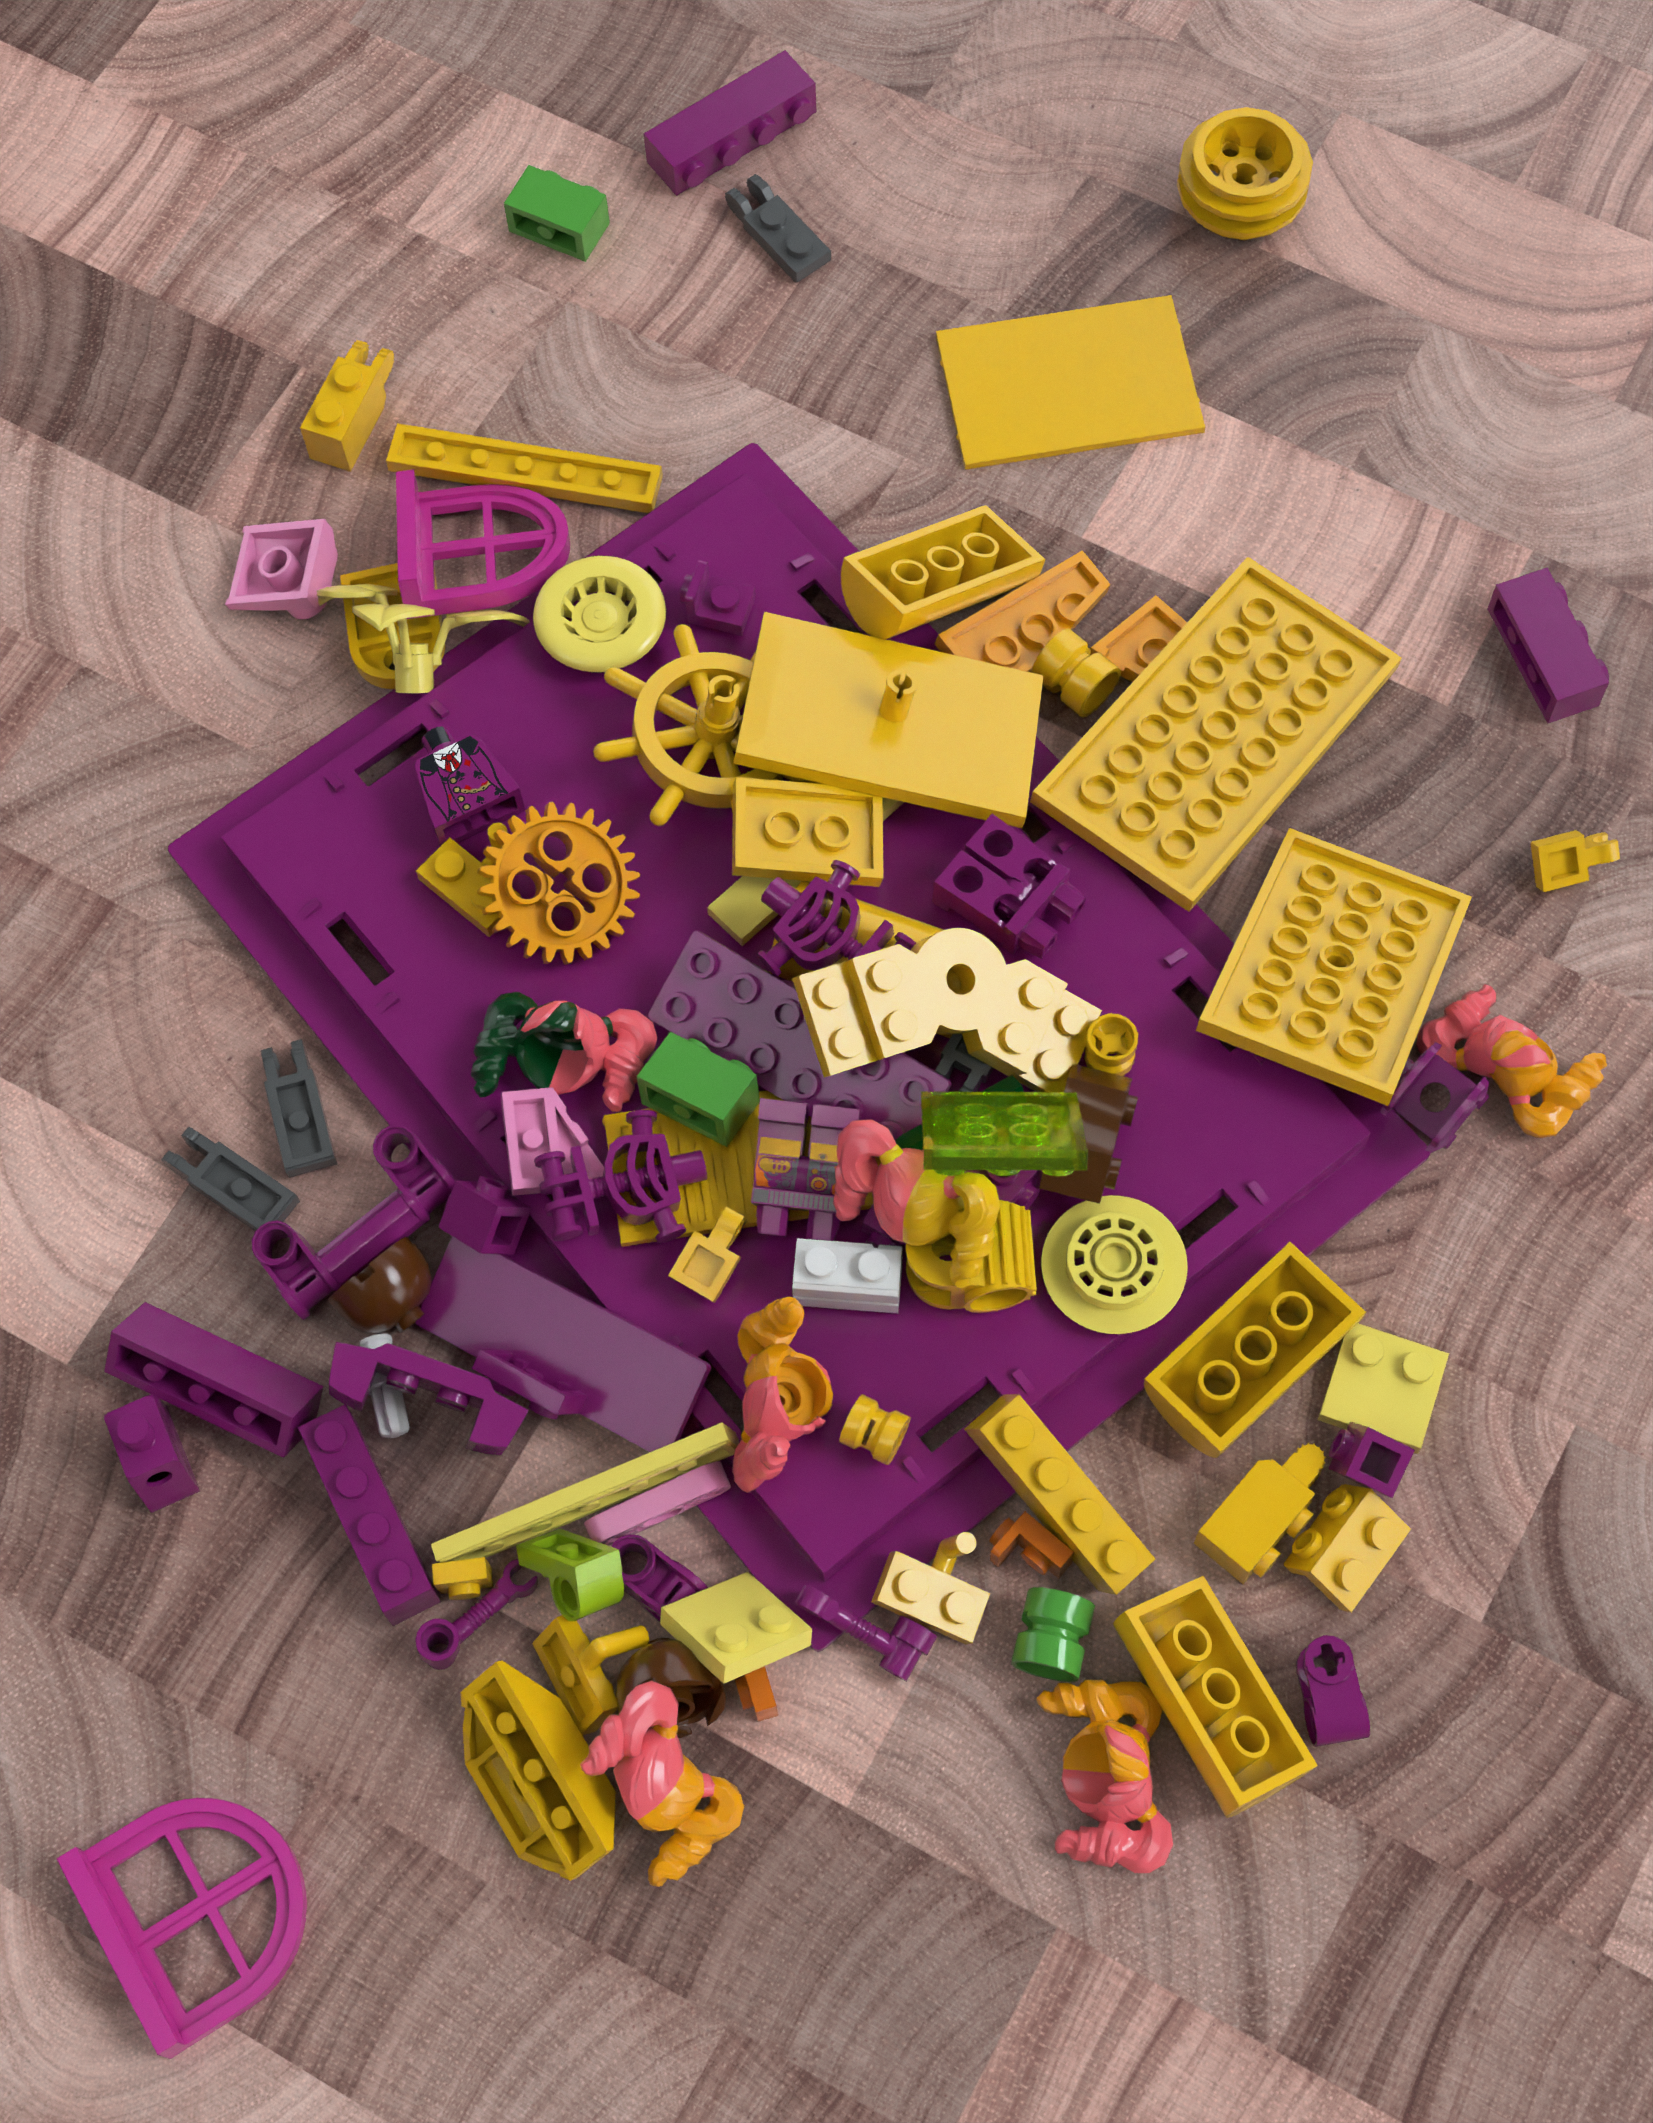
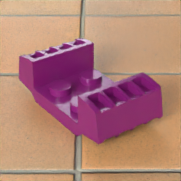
M340 1342L335 1343L329 1377L330 1396L342 1404L362 1412L376 1373L387 1376L385 1385L411 1395L416 1394L417 1388L437 1394L435 1403L459 1412H465L467 1405L478 1408V1414L465 1446L468 1450L484 1454L502 1455L529 1411L497 1394L488 1378L393 1344L386 1343L378 1348L370 1349Z

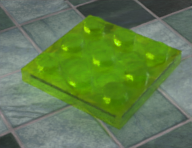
M921 1091L920 1112L923 1170H934L938 1174L947 1176L960 1175L966 1170H988L991 1174L998 1176L1015 1175L1020 1170H1042L1043 1173L1050 1176H1067L1074 1171H1087L1088 1149L1077 1092Z

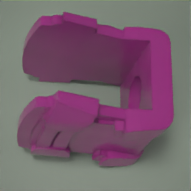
M1437 1042L1428 1048L1416 1062L1408 1057L1389 1106L1383 1105L1380 1110L1386 1116L1391 1109H1394L1430 1137L1432 1141L1425 1149L1430 1153L1441 1148H1449L1457 1137L1455 1135L1456 1131L1475 1108L1480 1109L1489 1098L1487 1093L1489 1081L1484 1076L1476 1085L1437 1055V1052L1442 1047ZM1433 1082L1441 1083L1449 1090L1450 1102L1443 1111L1431 1112L1422 1105L1420 1095L1426 1085Z

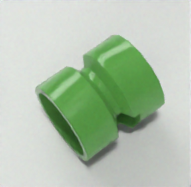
M1044 1587L1029 1588L1021 1619L1028 1626V1630L1019 1632L1017 1635L1011 1665L1025 1673L1061 1682L1078 1681L1085 1649L1078 1643V1640L1089 1634L1095 1605L1091 1601L1069 1592Z

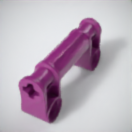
M389 1125L377 1134L373 1143V1154L377 1162L398 1188L316 1253L300 1233L288 1224L278 1220L268 1221L255 1231L252 1238V1251L255 1257L276 1283V1288L284 1300L301 1319L305 1320L311 1316L309 1310L332 1291L336 1292L354 1275L357 1276L385 1250L400 1239L410 1236L423 1224L430 1221V1213L447 1201L457 1180L409 1128L402 1125ZM402 1143H411V1151L408 1157L401 1162L393 1163L391 1160L393 1150ZM289 1237L290 1247L287 1253L280 1258L273 1259L272 1249L276 1242L282 1238Z

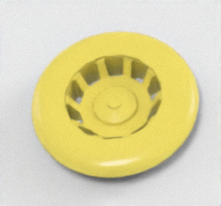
M612 556L582 558L557 570L542 586L535 601L533 611L535 632L544 649L560 663L586 672H605L610 667L620 669L641 659L658 641L666 620L664 596L652 576L633 562ZM576 600H579V602L575 606H573V603ZM627 600L630 602L628 606L624 604ZM565 617L572 618V621L567 620Z
M1113 1195L1102 1196L1100 1204L1085 1200L1060 1216L1046 1237L1041 1259L1044 1283L1057 1307L1079 1325L1107 1334H1126L1140 1331L1164 1318L1178 1302L1184 1290L1188 1271L1185 1247L1173 1224L1161 1212L1145 1202L1130 1197ZM1085 1238L1090 1239L1087 1244L1081 1243ZM1147 1256L1155 1260V1265L1147 1263ZM1083 1257L1084 1264L1076 1266L1074 1259ZM1087 1275L1093 1282L1091 1286H1087L1083 1282L1082 1278ZM1144 1275L1150 1281L1146 1286H1143L1140 1282ZM1100 1289L1112 1292V1297L1099 1294L1098 1292ZM1132 1289V1295L1121 1296L1122 1291Z

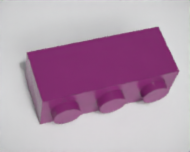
M1548 567L1496 584L1487 610L1547 724L1598 707L1609 685L1607 667L1601 659H1596L1588 644V633L1584 624L1580 620H1575L1568 607V598L1561 583L1555 582Z

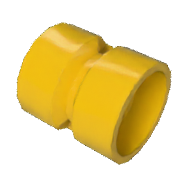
M1068 628L1059 632L1046 644L1035 660L1031 673L1043 675L1042 686L1052 693L1061 691V701L1084 718L1091 715L1106 701L1119 681L1121 669L1099 652L1090 655L1091 650L1088 648L1087 642Z

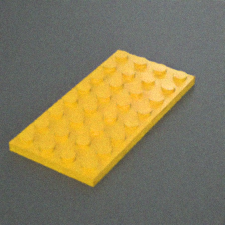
M1247 557L1034 789L1030 803L1190 912L1397 670L1402 657L1250 557Z

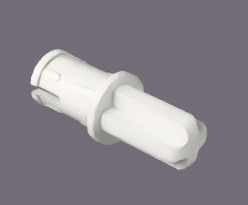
M376 1334L366 1337L360 1341V1347L375 1349L386 1343L392 1344V1336L389 1334ZM376 1373L368 1395L372 1397L378 1431L382 1437L396 1438L408 1433L410 1428L403 1393L385 1385L387 1376Z

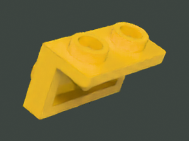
M1342 1484L1326 1497L1322 1504L1321 1513L1310 1528L1296 1538L1292 1545V1552L1284 1562V1566L1291 1573L1306 1576L1340 1610L1352 1613L1408 1535L1411 1528L1371 1488Z

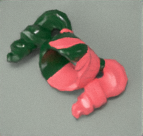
M520 992L501 994L488 1006L483 1031L477 1036L473 1052L477 1059L473 1063L471 1077L477 1083L473 1089L480 1098L493 1094L498 1087L499 1077L504 1075L508 1057H516L524 1076L536 1088L553 1087L558 1095L576 1091L591 1082L601 1069L606 1073L602 1084L605 1088L602 1096L603 1101L611 1111L619 1112L622 1110V1104L628 1102L637 1083V1075L644 1067L643 1062L655 1049L657 1034L654 1024L636 1010L619 1008L605 1017H599L597 1014L582 1009L568 1001H552L538 1006L532 998ZM520 1021H523L520 1028L517 1029L515 1026ZM610 1036L617 1038V1041L612 1045L609 1042Z

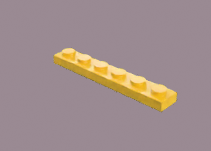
M397 423L386 458L388 471L391 472L414 469L416 476L471 485H510L529 489L545 497L650 513L654 510L663 478L662 466L399 423Z

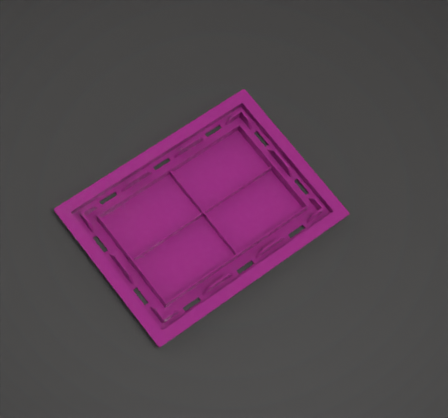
M756 443L748 444L586 556H612L628 560L643 568L647 573L652 572L660 581L658 586L662 591L666 605V620L663 631L656 644L646 655L636 662L620 668L644 682H647L665 664L680 658L673 634L674 629L680 624H686L691 628L699 653H727L748 660L756 652L764 612L831 627L801 595L802 592L814 584L826 594L862 634L869 635L861 629L852 617L846 605L841 587V568L844 557L860 551ZM698 560L708 562L710 576L755 586L756 597L742 636L688 623L686 605L680 602V592L685 576L687 574L693 576ZM540 590L529 595L506 611L524 616L530 621L527 625L522 627L504 619L493 620L444 654L442 665H439L433 672V690L428 693H398L393 689L168 846V852L173 860L388 1125H402L409 1128L427 1146L434 1157H437L457 1181L478 1182L481 1176L493 1178L507 1185V1193L511 1196L512 1189L507 1146L503 1142L506 1138L501 1094L507 1091L538 1088L524 1076L516 1057H508L504 1075L499 1077L498 1087L493 1094L480 1098L473 1089L477 1083L471 1077L472 1065L477 1059L473 1052L477 1036L483 1031L488 1006L501 994L520 992L532 998L538 1006L552 1001H568L582 1009L597 1014L599 1017H605L620 1008L639 1011L649 1019L648 1013L694 931L703 932L769 972L759 959L757 953L761 950L766 953L772 948L775 938L773 927L782 917L778 914L747 943L741 946L708 915L707 907L742 877L732 875V808H708L681 800L665 825L656 826L651 822L650 812L664 790L648 776L638 757L632 756L600 762L594 757L593 753L595 746L601 742L632 737L633 717L637 699L607 684L604 679L605 672H586L573 669L557 661L544 649L536 635L533 623L535 601ZM576 600L573 603V606H575L579 602V600ZM565 617L567 620L572 621V618ZM929 623L886 639L940 652L935 645L938 633ZM691 686L682 688L670 695L698 710ZM745 703L740 709V715H743ZM659 711L655 713V732L686 726ZM436 727H447L454 741L470 734L478 735L517 782L525 810L533 806L539 815L544 817L545 806L549 802H554L558 815H562L565 807L569 803H574L577 818H581L591 808L594 810L592 824L596 827L608 819L612 821L606 834L610 839L624 834L626 838L617 849L620 854L627 852L635 853V857L625 864V868L627 871L640 873L639 878L627 883V888L640 893V897L634 901L624 903L626 907L635 913L634 917L630 920L619 918L616 920L625 931L620 937L605 933L610 944L608 949L602 951L591 943L592 957L584 961L576 949L574 950L573 961L568 965H564L559 952L555 953L551 963L543 964L542 950L538 948L528 959L524 958V942L520 940L510 948L506 946L511 934L507 928L488 937L418 879L416 870L440 847L414 766V762L418 758L428 754L425 747L370 786H367L358 775L424 729L428 732ZM1037 736L1027 809L1049 832L1034 843L1021 828L1010 827L1050 856L1056 864L1060 862L1070 869L1068 882L1086 897L1083 910L1072 923H1066L1051 911L1042 919V921L1059 932L1053 947L1043 959L1025 951L1021 947L1018 948L1014 955L1001 947L1002 943L988 937L975 924L951 909L949 912H946L932 902L934 881L960 850H965V844L986 820L904 802L883 821V880L880 887L849 885L846 891L856 899L943 930L965 928L976 931L994 943L1001 952L1006 965L1026 959L1068 983L1065 990L1102 1010L1100 1016L1112 1013L1127 1017L1137 1029L1138 1044L1135 1051L1134 1064L1124 1077L1132 1078L1129 1095L1137 1096L1138 1100L1131 1127L1121 1124L1113 1157L1122 1159L1115 1190L1104 1187L1102 1196H1125L1145 1202L1161 1212L1173 1224L1177 1232L1223 1195L1236 1209L1185 1249L1188 1266L1187 1279L1184 1290L1172 1310L1157 1323L1132 1333L1107 1334L1085 1328L1067 1317L1052 1300L1042 1275L1041 1259L1043 1246L1049 1231L1060 1216L1085 1200L1040 1189L1036 1200L1028 1209L1031 1215L1037 1288L1036 1295L1031 1296L1030 1300H1025L1006 1309L983 1313L970 1312L965 1308L941 1309L933 1307L922 1301L910 1287L906 1273L907 1257L902 1254L898 1313L803 1306V1323L798 1328L789 1346L798 1353L814 1358L828 1372L833 1391V1400L830 1410L825 1416L821 1417L826 1421L825 1424L810 1434H804L797 1439L789 1441L791 1446L788 1450L787 1462L783 1466L782 1471L773 1479L765 1480L759 1487L748 1493L742 1491L734 1482V1475L732 1473L734 1455L720 1460L731 1488L721 1495L697 1505V1507L749 1572L812 1628L810 1647L815 1652L823 1651L843 1635L845 1631L823 1621L795 1604L804 1585L818 1589L840 1603V1605L854 1612V1614H857L858 1617L864 1618L878 1606L871 1603L889 1553L898 1551L929 1565L933 1562L939 1544L943 1539L962 1532H970L1017 1493L964 1430L977 1417L933 1452L928 1449L920 1437L989 1383L1000 1396L1003 1394H1020L1068 1452L1145 1390L1144 1378L1284 1246L1291 1242L1306 1257L1310 1256L1421 1166L1430 1156V1152L1425 1150L1427 1145L1393 1109L1386 1116L1381 1113L1380 1110L1384 1104L1236 1047L1230 1052L1220 1040L1196 1031L1199 1017L1174 991L1190 980L1209 999L1234 943L1197 904L1188 912L1030 803L1034 789L1060 762ZM693 745L665 751L674 761L682 765ZM709 758L699 774L721 778L715 759ZM738 765L741 775L755 769ZM786 778L782 779V781H790ZM525 811L515 815L525 824L527 823ZM509 819L500 822L507 827L508 833L512 835L513 833L508 824ZM488 829L458 842L462 848L480 862L486 857L483 854L484 849L487 846L491 847ZM550 836L545 838L543 841L545 854L555 861L564 860L566 856L565 844L556 837ZM524 854L525 862L546 873L531 855ZM586 868L583 871L582 881L584 886L591 892H602L605 883L603 875L594 868ZM560 873L554 878L551 877L554 883L550 889L554 893L558 894L560 891L566 890L564 883L567 878ZM519 874L514 876L512 880L513 889L521 895L522 899H532L536 891L533 880L526 875ZM572 894L584 907L585 911L593 913L594 908L590 903ZM564 906L553 908L551 919L556 928L562 931L572 930L574 926L573 913ZM342 918L390 975L376 986H374L328 930L329 927ZM520 1021L515 1027L519 1029L523 1021ZM654 1021L652 1022L657 1034V1041L654 1051L643 1062L644 1066L670 1033L669 1030ZM935 1034L930 1044L904 1053L935 1071L941 1061V1052L950 1038ZM609 1037L610 1045L617 1041V1038ZM1084 1049L1083 1054L1078 1062V1065L1087 1067L1084 1059ZM1118 1053L1108 1054V1056H1114ZM956 1068L953 1069L949 1079L951 1086L933 1117L953 1107L954 1098L969 1075ZM994 1068L987 1082L981 1083L977 1093L1009 1076ZM600 1069L591 1082L576 1091L558 1096L565 1104L567 1114L572 1121L578 1123L588 1138V1145L604 1166L608 1153L606 1130L602 1123L604 1115L648 1109L649 1107L641 1103L637 1082L630 1100L622 1104V1110L619 1112L611 1111L605 1105L602 1098L605 1091L602 1084L606 1073ZM1021 1084L1033 1122L1001 1140L1039 1167L1036 1186L1039 1188L1062 1100L1053 1102ZM758 1085L759 1092L766 1091V1089ZM403 1143L411 1151V1143ZM966 1159L958 1162V1165L961 1166ZM570 1190L565 1194V1198L579 1195L578 1190ZM542 1193L513 1196L531 1207V1211L514 1255H504L698 1358L705 1356L741 1401H743L746 1392L744 1374L748 1363L742 1356L737 1334L746 1316L764 1309L768 1304L777 1299L793 1297L792 1286L797 1238L806 1239L808 1218L788 1221L786 1237L759 1234L757 1226L742 1228L728 1249L740 1256L741 1259L714 1303L668 1276L691 1236L676 1238L661 1244L650 1242L622 1247L617 1213L611 1207L607 1196L593 1199L600 1224L598 1234L588 1235L583 1211L574 1213L576 1225L582 1226L583 1234L570 1240L554 1241L552 1238V1232L556 1230L553 1216H547L545 1211V1205L552 1202L551 1199ZM870 1209L861 1210L860 1215L851 1221H840L835 1241L868 1244L866 1240L869 1235L863 1233L861 1229L862 1222ZM711 1233L702 1235L708 1238ZM1085 1238L1081 1243L1087 1244L1090 1239ZM950 1255L939 1257V1259L944 1261H952ZM1147 1256V1263L1155 1265V1260ZM1083 1257L1074 1259L1076 1266L1084 1264ZM1087 1275L1082 1278L1087 1286H1091L1093 1283ZM1145 1275L1140 1280L1143 1286L1150 1282ZM1100 1289L1098 1292L1099 1294L1112 1297V1292ZM1132 1289L1121 1292L1122 1297L1133 1294ZM703 1385L679 1440L721 1422L736 1432L739 1443L742 1440V1431ZM861 1394L876 1400L879 1408L887 1412L897 1410L911 1417L903 1441L889 1465L873 1459L871 1451L863 1447L852 1449L839 1442L846 1419Z

